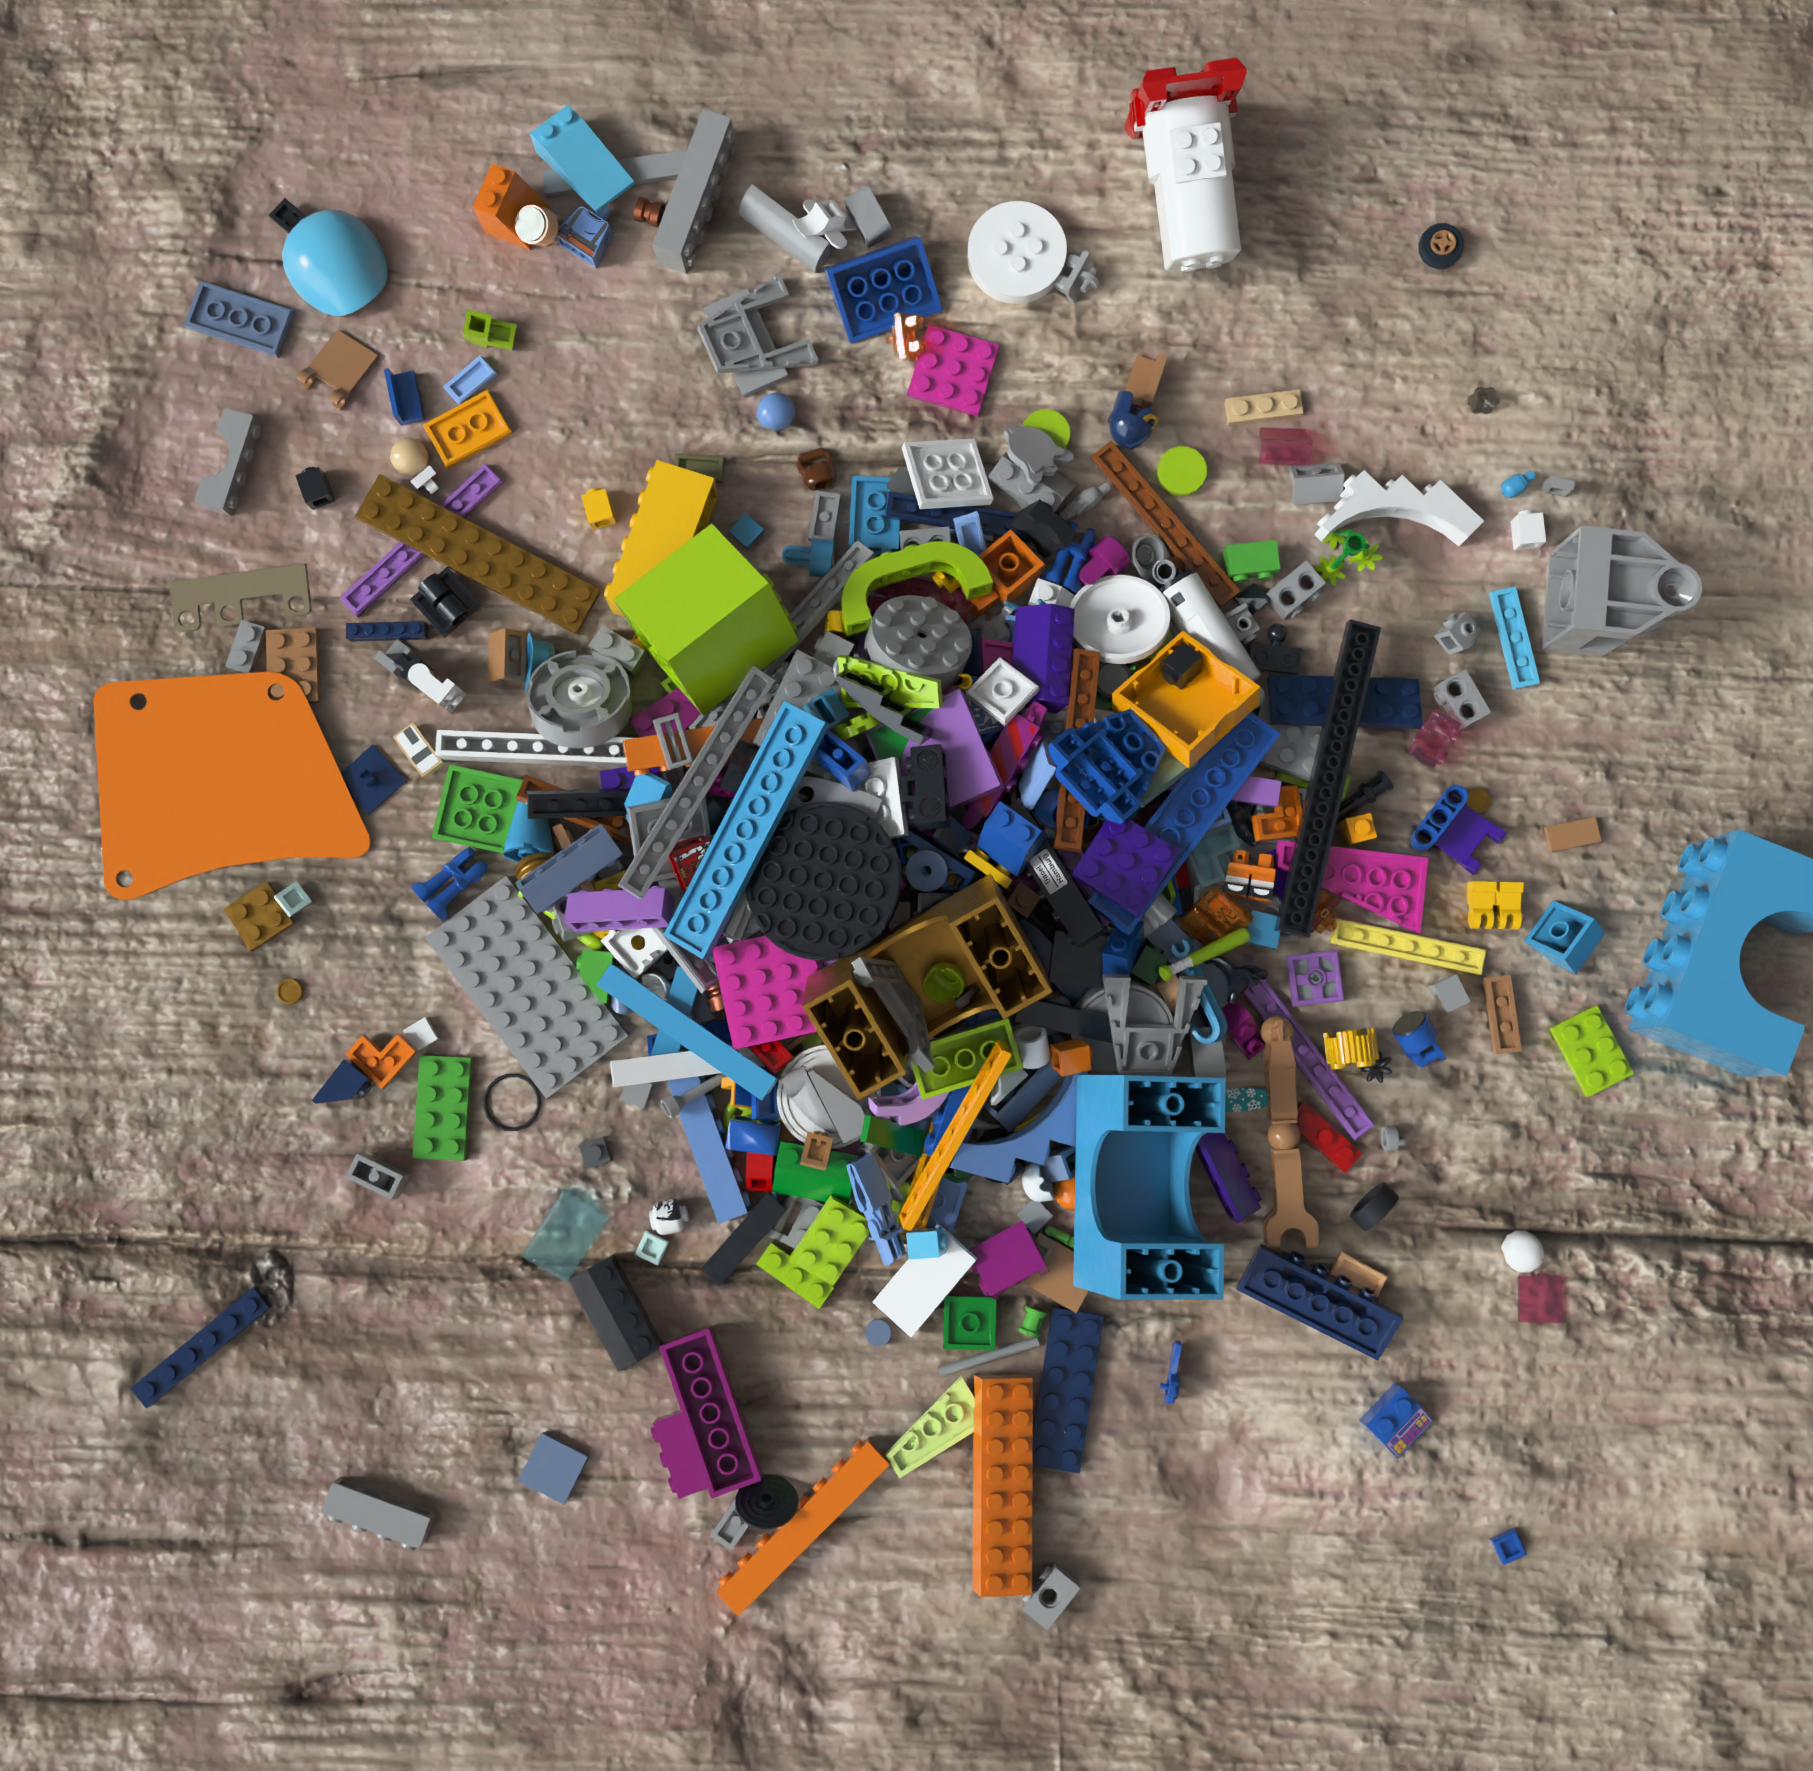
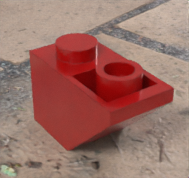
M747 1152L746 1189L772 1192L775 1174V1155Z

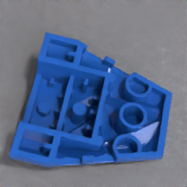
M1133 709L1107 716L1102 721L1096 723L1094 721L1088 722L1084 727L1074 729V727L1069 728L1048 745L1051 759L1056 764L1055 777L1092 816L1097 817L1102 813L1108 821L1122 824L1140 807L1142 803L1141 798L1149 788L1151 776L1157 770L1167 746Z

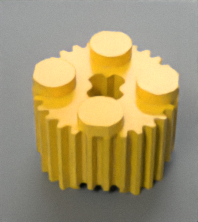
M1362 1028L1342 1030L1336 1032L1337 1036L1333 1037L1331 1032L1323 1033L1326 1062L1330 1064L1331 1069L1347 1068L1350 1066V1063L1355 1062L1357 1067L1373 1066V1064H1376V1060L1379 1059L1376 1028L1367 1029L1368 1033H1362Z

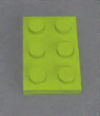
M1593 1005L1549 1028L1585 1097H1590L1634 1074L1598 1005Z
M830 1195L790 1255L789 1261L834 1286L870 1232L864 1213Z

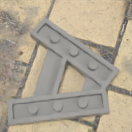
M859 957L851 962L855 969L853 975L860 985L863 984L864 987L874 988L905 1034V1039L909 1045L907 1053L911 1062L914 1065H919L925 1073L933 1069L935 1066L922 1001L909 987L896 962Z

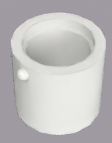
M1026 1024L1014 1031L1013 1035L1023 1068H1040L1050 1061L1051 1055L1045 1028Z

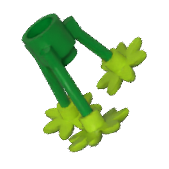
M1340 528L1325 538L1322 543L1330 541V548L1334 550L1338 541L1342 544L1344 552L1337 559H1335L1334 555H1331L1328 561L1323 556H1320L1319 561L1321 565L1316 566L1314 569L1322 573L1321 577L1324 581L1329 577L1331 585L1334 586L1336 585V578H1345V575L1339 570L1344 567L1345 564L1341 562L1348 555L1353 556L1349 559V562H1359V572L1366 565L1369 569L1375 570L1373 561L1382 560L1383 557L1375 554L1379 544L1370 547L1362 534L1353 533L1352 529Z

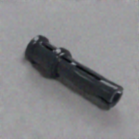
M1382 770L1378 771L1377 776L1366 784L1361 783L1357 792L1341 802L1336 825L1367 802L1369 804L1374 803L1379 795L1386 790L1391 791L1394 788L1391 780Z

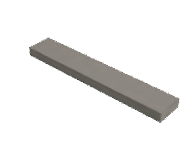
M687 150L618 159L617 161L634 180L635 185L677 179ZM553 169L542 170L546 197L576 193Z

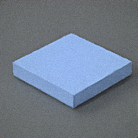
M1043 741L1018 782L1023 807L1030 810L1036 805L1056 769V764L1050 756L1049 744Z

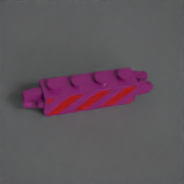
M1033 701L1022 716L1019 714L1015 715L1002 730L990 754L1005 788L971 803H965L969 806L965 818H963V824L966 829H979L986 817L988 818L998 803L1002 802L1007 793L1010 794L1016 787L1018 780L1015 778L1020 770L1024 771L1031 760L1028 756L1033 748L1037 749L1044 739V735H1042L1044 729L1041 727L1049 710L1045 706Z

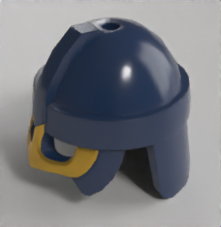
M1120 391L1117 394L1113 410L1108 418L1110 435L1117 444L1132 450L1139 447L1150 437L1160 418L1152 414L1151 407L1145 408L1138 413V409L1132 406V392Z

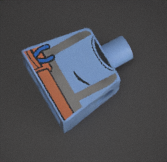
M583 206L579 207L558 228L557 243L594 268H597L613 235L610 224L606 222L612 211L606 206L598 213L595 211L592 213Z

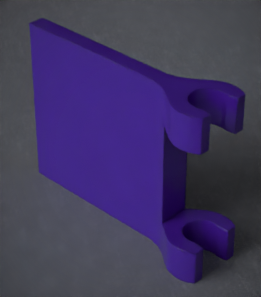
M1448 794V798L1452 803H1460L1457 797L1453 794ZM1465 804L1434 845L1456 860L1467 872L1474 875L1482 865L1479 861L1470 857V854L1485 835L1498 844L1507 833ZM1433 814L1435 822L1439 824L1445 823V818L1442 814ZM1420 833L1422 836H1424L1426 839L1430 841V838L1427 834Z

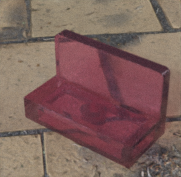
M1260 428L1259 464L1310 465L1313 441L1309 429Z

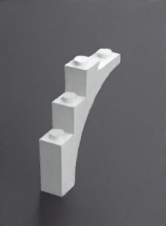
M1363 470L1358 476L1353 474L1343 484L1345 490L1340 495L1342 499L1334 507L1336 512L1332 516L1327 513L1317 523L1320 528L1314 535L1322 542L1334 531L1352 522L1373 517H1396L1427 525L1444 534L1452 542L1460 546L1484 520L1441 480L1434 486L1429 483L1420 492L1403 475L1396 481L1390 479L1382 487Z

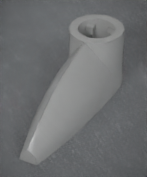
M805 1066L780 1077L789 1097L810 1121L831 1134L837 1132Z

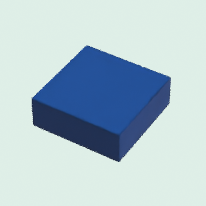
M1514 1528L1490 1538L1502 1565L1527 1555Z

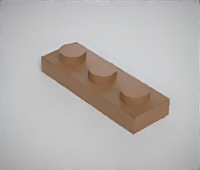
M1511 975L1483 978L1493 1054L1521 1052L1522 1048Z

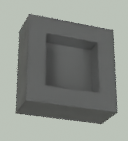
M605 1136L579 1144L586 1169L612 1161Z

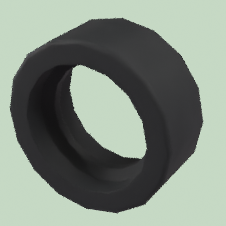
M1381 1182L1357 1203L1350 1213V1218L1363 1231H1367L1379 1223L1392 1210L1399 1200V1196L1385 1182Z

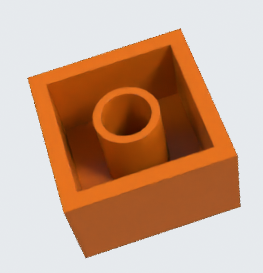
M1011 529L978 556L988 568L993 580L992 588L998 594V600L1003 605L1005 601L1013 602L1036 583L1039 576L1044 572L1045 564Z

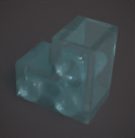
M1232 822L1207 831L1185 860L1197 891L1226 880L1217 857L1237 850L1240 847Z

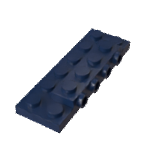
M1260 1244L1237 1284L1238 1291L1377 1361L1403 1320V1314L1379 1303L1376 1293L1372 1289L1365 1286L1359 1289L1352 1285L1353 1282L1344 1275L1335 1277L1329 1274L1328 1268L1324 1265L1315 1263L1313 1266L1305 1262V1257L1296 1251H1292L1290 1254L1284 1251L1281 1254Z

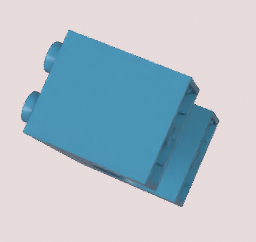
M1740 829L1716 837H1710L1707 840L1698 842L1697 845L1690 843L1682 853L1678 864V871L1686 874L1679 892L1671 891L1661 908L1660 918L1668 921L1662 939L1654 938L1649 943L1643 956V966L1650 968L1644 987L1635 986L1625 1004V1014L1632 1016L1628 1030L1743 1077L1787 1076L1805 1026L1774 1014L1755 1001L1745 987L1741 976L1740 952L1747 934L1759 921L1794 935L1813 932V859Z
M1077 1075L1074 1287L1119 1300L1224 1299V1244L1209 1241L1199 1232L1190 1205L1189 1174L1192 1156L1200 1138L1206 1133H1225L1226 1078Z

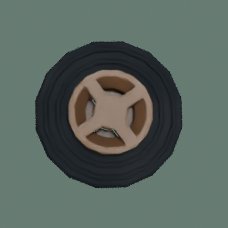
M1437 223L1430 226L1422 234L1418 244L1419 255L1422 261L1429 267L1446 269L1453 266L1460 259L1464 250V238L1455 226L1447 223Z

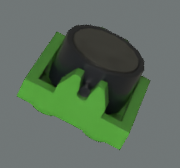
M1099 661L1095 708L1113 709L1112 693L1136 672V667L1133 663L1110 664Z

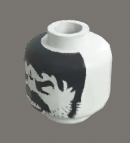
M677 1199L656 1202L653 1209L649 1210L652 1230H657L660 1235L681 1232L684 1228V1222L689 1221L687 1207L681 1206Z

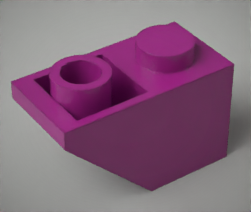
M1238 1002L1237 1004L1228 1003L1222 1008L1228 1024L1226 1034L1249 1061L1264 1049L1265 1042L1252 1015Z

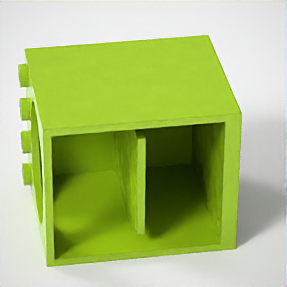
M712 523L613 599L650 656L703 716L739 688L751 667L755 666L759 670H763L799 642L795 633L797 627L788 617L790 614L787 609L780 603L782 601L781 597L772 588L774 587L772 580L765 573L761 575Z

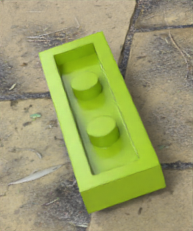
M771 1242L756 1265L820 1309L834 1289V1286L790 1262V1255Z

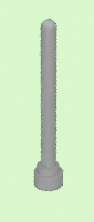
M720 1073L680 1096L669 1095L661 1100L664 1112L670 1119L680 1114V1110L684 1108L683 1105L721 1085L722 1078L727 1076Z

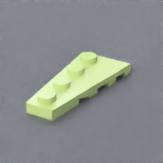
M962 1376L885 1453L899 1479L974 1432L975 1398Z

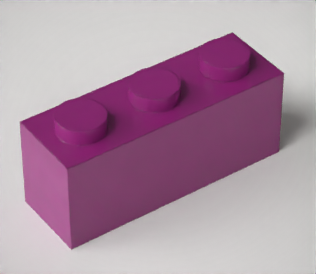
M681 1410L655 1419L651 1433L655 1443H660L662 1449L660 1459L663 1467H668L671 1475L668 1478L672 1493H677L678 1499L707 1489Z

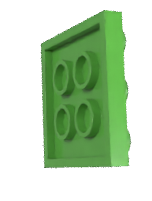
M449 764L432 838L504 854L503 847L518 802L516 795L523 780Z

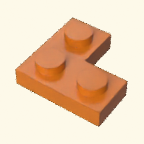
M1298 785L1280 787L1278 806L1273 807L1274 813L1251 816L1255 842L1296 838L1302 814Z
M401 1033L397 1034L383 1050L367 1035H362L347 1051L346 1055L381 1089H384L419 1050Z

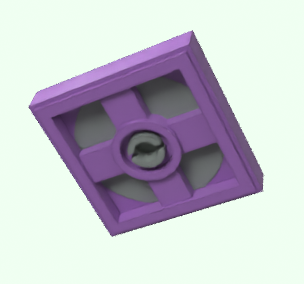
M1338 950L1286 956L1292 1007L1345 1001Z

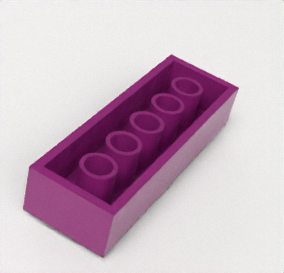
M710 1325L663 1342L659 1348L711 1499L761 1481L764 1474L713 1326Z

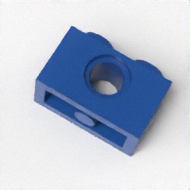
M1139 921L1129 935L1114 926L1102 952L1103 974H1128L1130 976L1144 944V922Z

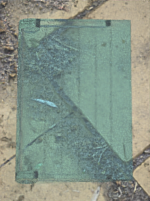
M563 1189L522 1253V1256L567 1283L608 1219V1216L576 1197L568 1190Z

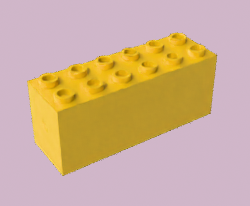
M656 460L654 467L649 468L646 479L648 485L646 490H642L639 495L638 504L640 507L638 512L633 513L631 517L630 527L632 529L629 537L625 536L623 539L621 559L616 560L613 567V574H615L613 581L607 584L604 592V597H606V601L613 614L624 617L613 600L615 597L708 526L718 498L714 478Z

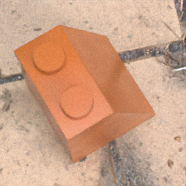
M492 163L472 208L485 233L531 250L533 244L525 243L516 233V216L527 205H536L549 209V205L515 171Z

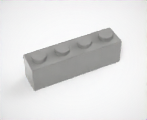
M340 1477L332 1482L321 1511L322 1514L328 1515L327 1518L330 1521L336 1523L347 1522L352 1524V1528L357 1531L366 1532L368 1530L377 1533L376 1536L385 1541L396 1540L401 1542L402 1547L410 1550L420 1549L426 1543L436 1516V1512Z

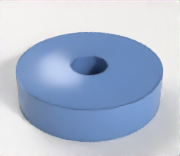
M932 849L917 851L911 856L906 866L908 881L914 888L920 891L929 892L938 889L943 885L948 875V864L945 858L939 852ZM929 866L932 869V873L926 875L923 873L922 868Z

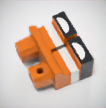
M1236 850L1232 862H1229L1223 894L1225 896L1246 899L1249 877H1252L1248 899L1271 903L1276 869H1273V855L1260 854L1258 866L1247 865L1248 851Z

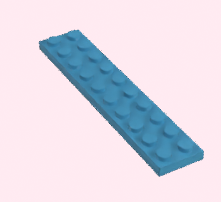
M785 701L783 702L663 936L701 959H709L830 724Z

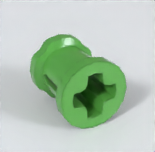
M1026 1305L1025 1310L1027 1312L1023 1324L1019 1326L1018 1331L1034 1338H1040L1041 1334L1039 1331L1043 1319L1047 1317L1048 1313L1039 1308Z

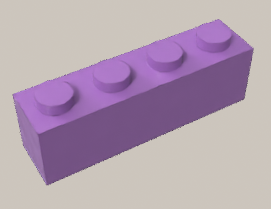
M652 886L641 900L625 890L603 889L596 892L580 890L578 893H568L564 922L574 932L668 927L673 915L674 897L662 886Z

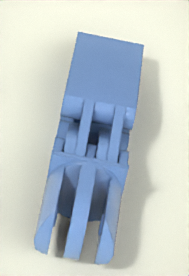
M867 1153L847 1164L846 1167L858 1209L864 1213L868 1221V1228L871 1233L869 1240H875L882 1262L887 1266L907 1254L899 1233L904 1228L899 1227L896 1216L893 1213L891 1206L893 1198L874 1154Z

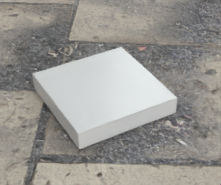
M999 657L965 693L967 698L1006 726L1037 694L1039 686Z

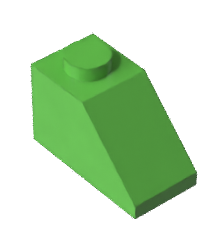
M583 949L582 955H578L576 968L580 970L579 975L601 1003L610 1005L611 995L596 984L610 964L616 966V958L611 952Z

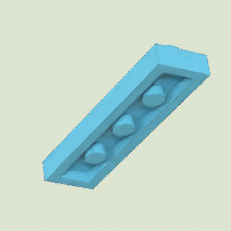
M1516 586L1490 592L1489 598L1512 689L1517 690L1540 684Z

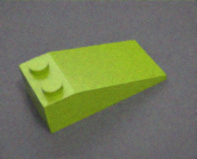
M1000 1016L930 1040L935 1067L925 1073L919 1065H914L911 1062L921 1099L924 1100L972 1085L998 1040L1007 1043L1012 1053L1000 1076L1023 1069L1009 1018L1003 1019Z

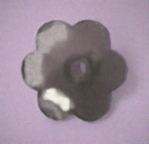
M1478 387L1475 389L1474 394L1470 395L1467 399L1468 405L1471 406V412L1474 414L1481 412L1484 414L1491 413L1493 407L1500 403V398L1496 395V389L1493 387L1486 389Z

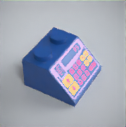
M1396 1383L1359 1420L1397 1459L1433 1422L1426 1411Z

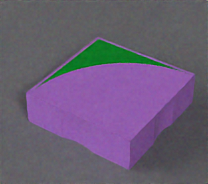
M960 689L943 696V706L940 708H916L912 711L910 719L933 729L931 738L922 745L896 733L885 724L865 731L877 761L891 757L899 758L901 777L912 775L911 772H908L906 757L910 756L911 747L941 744L946 751L949 810L961 804L971 803L1005 788L992 756L982 742L979 726L967 697ZM911 783L912 796L916 795L915 783ZM905 804L908 829L916 827L915 823H911L909 808L914 807L913 804Z

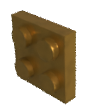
M265 881L224 908V911L249 951H255L296 924L293 918H289L275 900L274 896L277 893L268 881Z

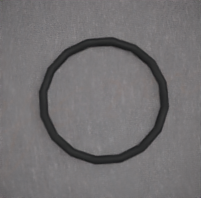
M505 1074L497 1077L487 1087L483 1097V1109L487 1119L495 1127L504 1131H519L528 1127L536 1119L540 1110L541 1097L537 1086L529 1078L520 1074ZM507 1077H518L527 1081L534 1089L537 1097V1108L533 1117L526 1124L516 1128L497 1124L487 1109V1097L491 1088L498 1081Z

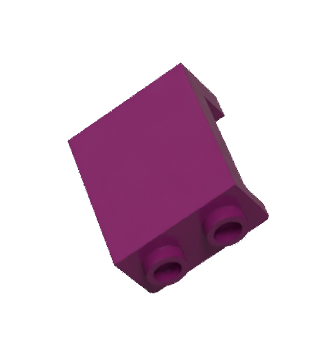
M1023 1221L968 1249L978 1258L971 1266V1269L974 1273L979 1272L982 1278L979 1285L984 1295H990L994 1300L999 1298V1294L1038 1273L1042 1276L1050 1272Z

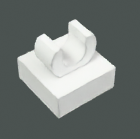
M430 465L411 480V483L417 490L424 485L431 495L439 489L431 479L436 475V472Z

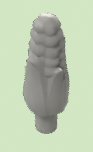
M1105 482L1098 488L1091 487L1084 490L1071 502L1065 504V509L1058 516L1062 519L1070 520L1075 518V516L1080 517L1085 512L1095 508L1101 502L1102 496L1111 491L1109 485Z

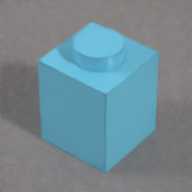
M943 1227L912 1229L906 1233L909 1259L940 1258L946 1253L945 1250L948 1249L947 1234L943 1233Z

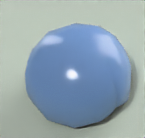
M770 393L764 396L758 404L756 418L763 428H768L775 432L788 428L795 418L794 403L784 394Z

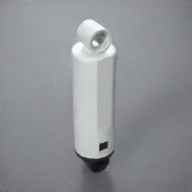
M1178 558L1158 560L1153 566L1152 574L1158 583L1164 584L1159 590L1167 600L1170 617L1178 630L1190 635L1208 648L1219 660L1233 666L1252 681L1258 679L1260 671L1196 570L1190 569L1185 572L1184 564ZM1167 565L1172 569L1170 577L1165 572ZM1261 687L1259 705L1255 709L1261 707L1265 701V693Z

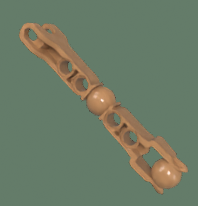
M1278 1015L1269 1017L1261 1027V1036L1265 1042L1263 1065L1265 1068L1269 1123H1271L1268 1130V1140L1272 1145L1270 1149L1274 1202L1272 1211L1265 1216L1262 1222L1264 1245L1278 1251L1280 1249L1281 1235L1284 1231L1290 1228H1297L1300 1230L1304 1246L1308 1249H1317L1319 1246L1318 1223L1304 1208L1300 1148L1297 1147L1301 1133L1296 1125L1298 1123L1295 1078L1296 1062L1291 1044L1294 1029L1287 1018Z

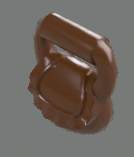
M821 447L799 455L797 468L803 477V482L807 489L812 491L822 490L836 482L837 473L833 468L834 461L827 449ZM826 457V461L808 465L807 467L803 465L804 463Z

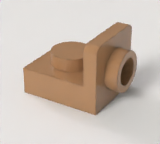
M821 1131L808 1132L800 1165L826 1171L833 1138L828 1137L827 1133Z

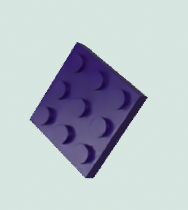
M1128 818L1122 824L1106 819L1071 877L1139 918L1180 850Z

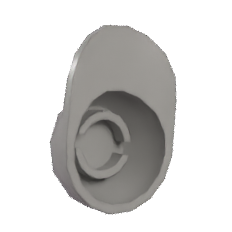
M1144 535L1137 538L1130 548L1131 563L1138 570L1143 580H1146L1155 587L1164 585L1158 583L1152 574L1153 566L1158 560L1171 558L1164 543L1154 535ZM1167 565L1165 572L1170 577L1172 569Z

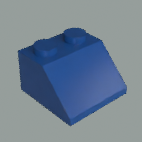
M1000 801L984 823L976 847L1012 874L1019 877L1049 834Z

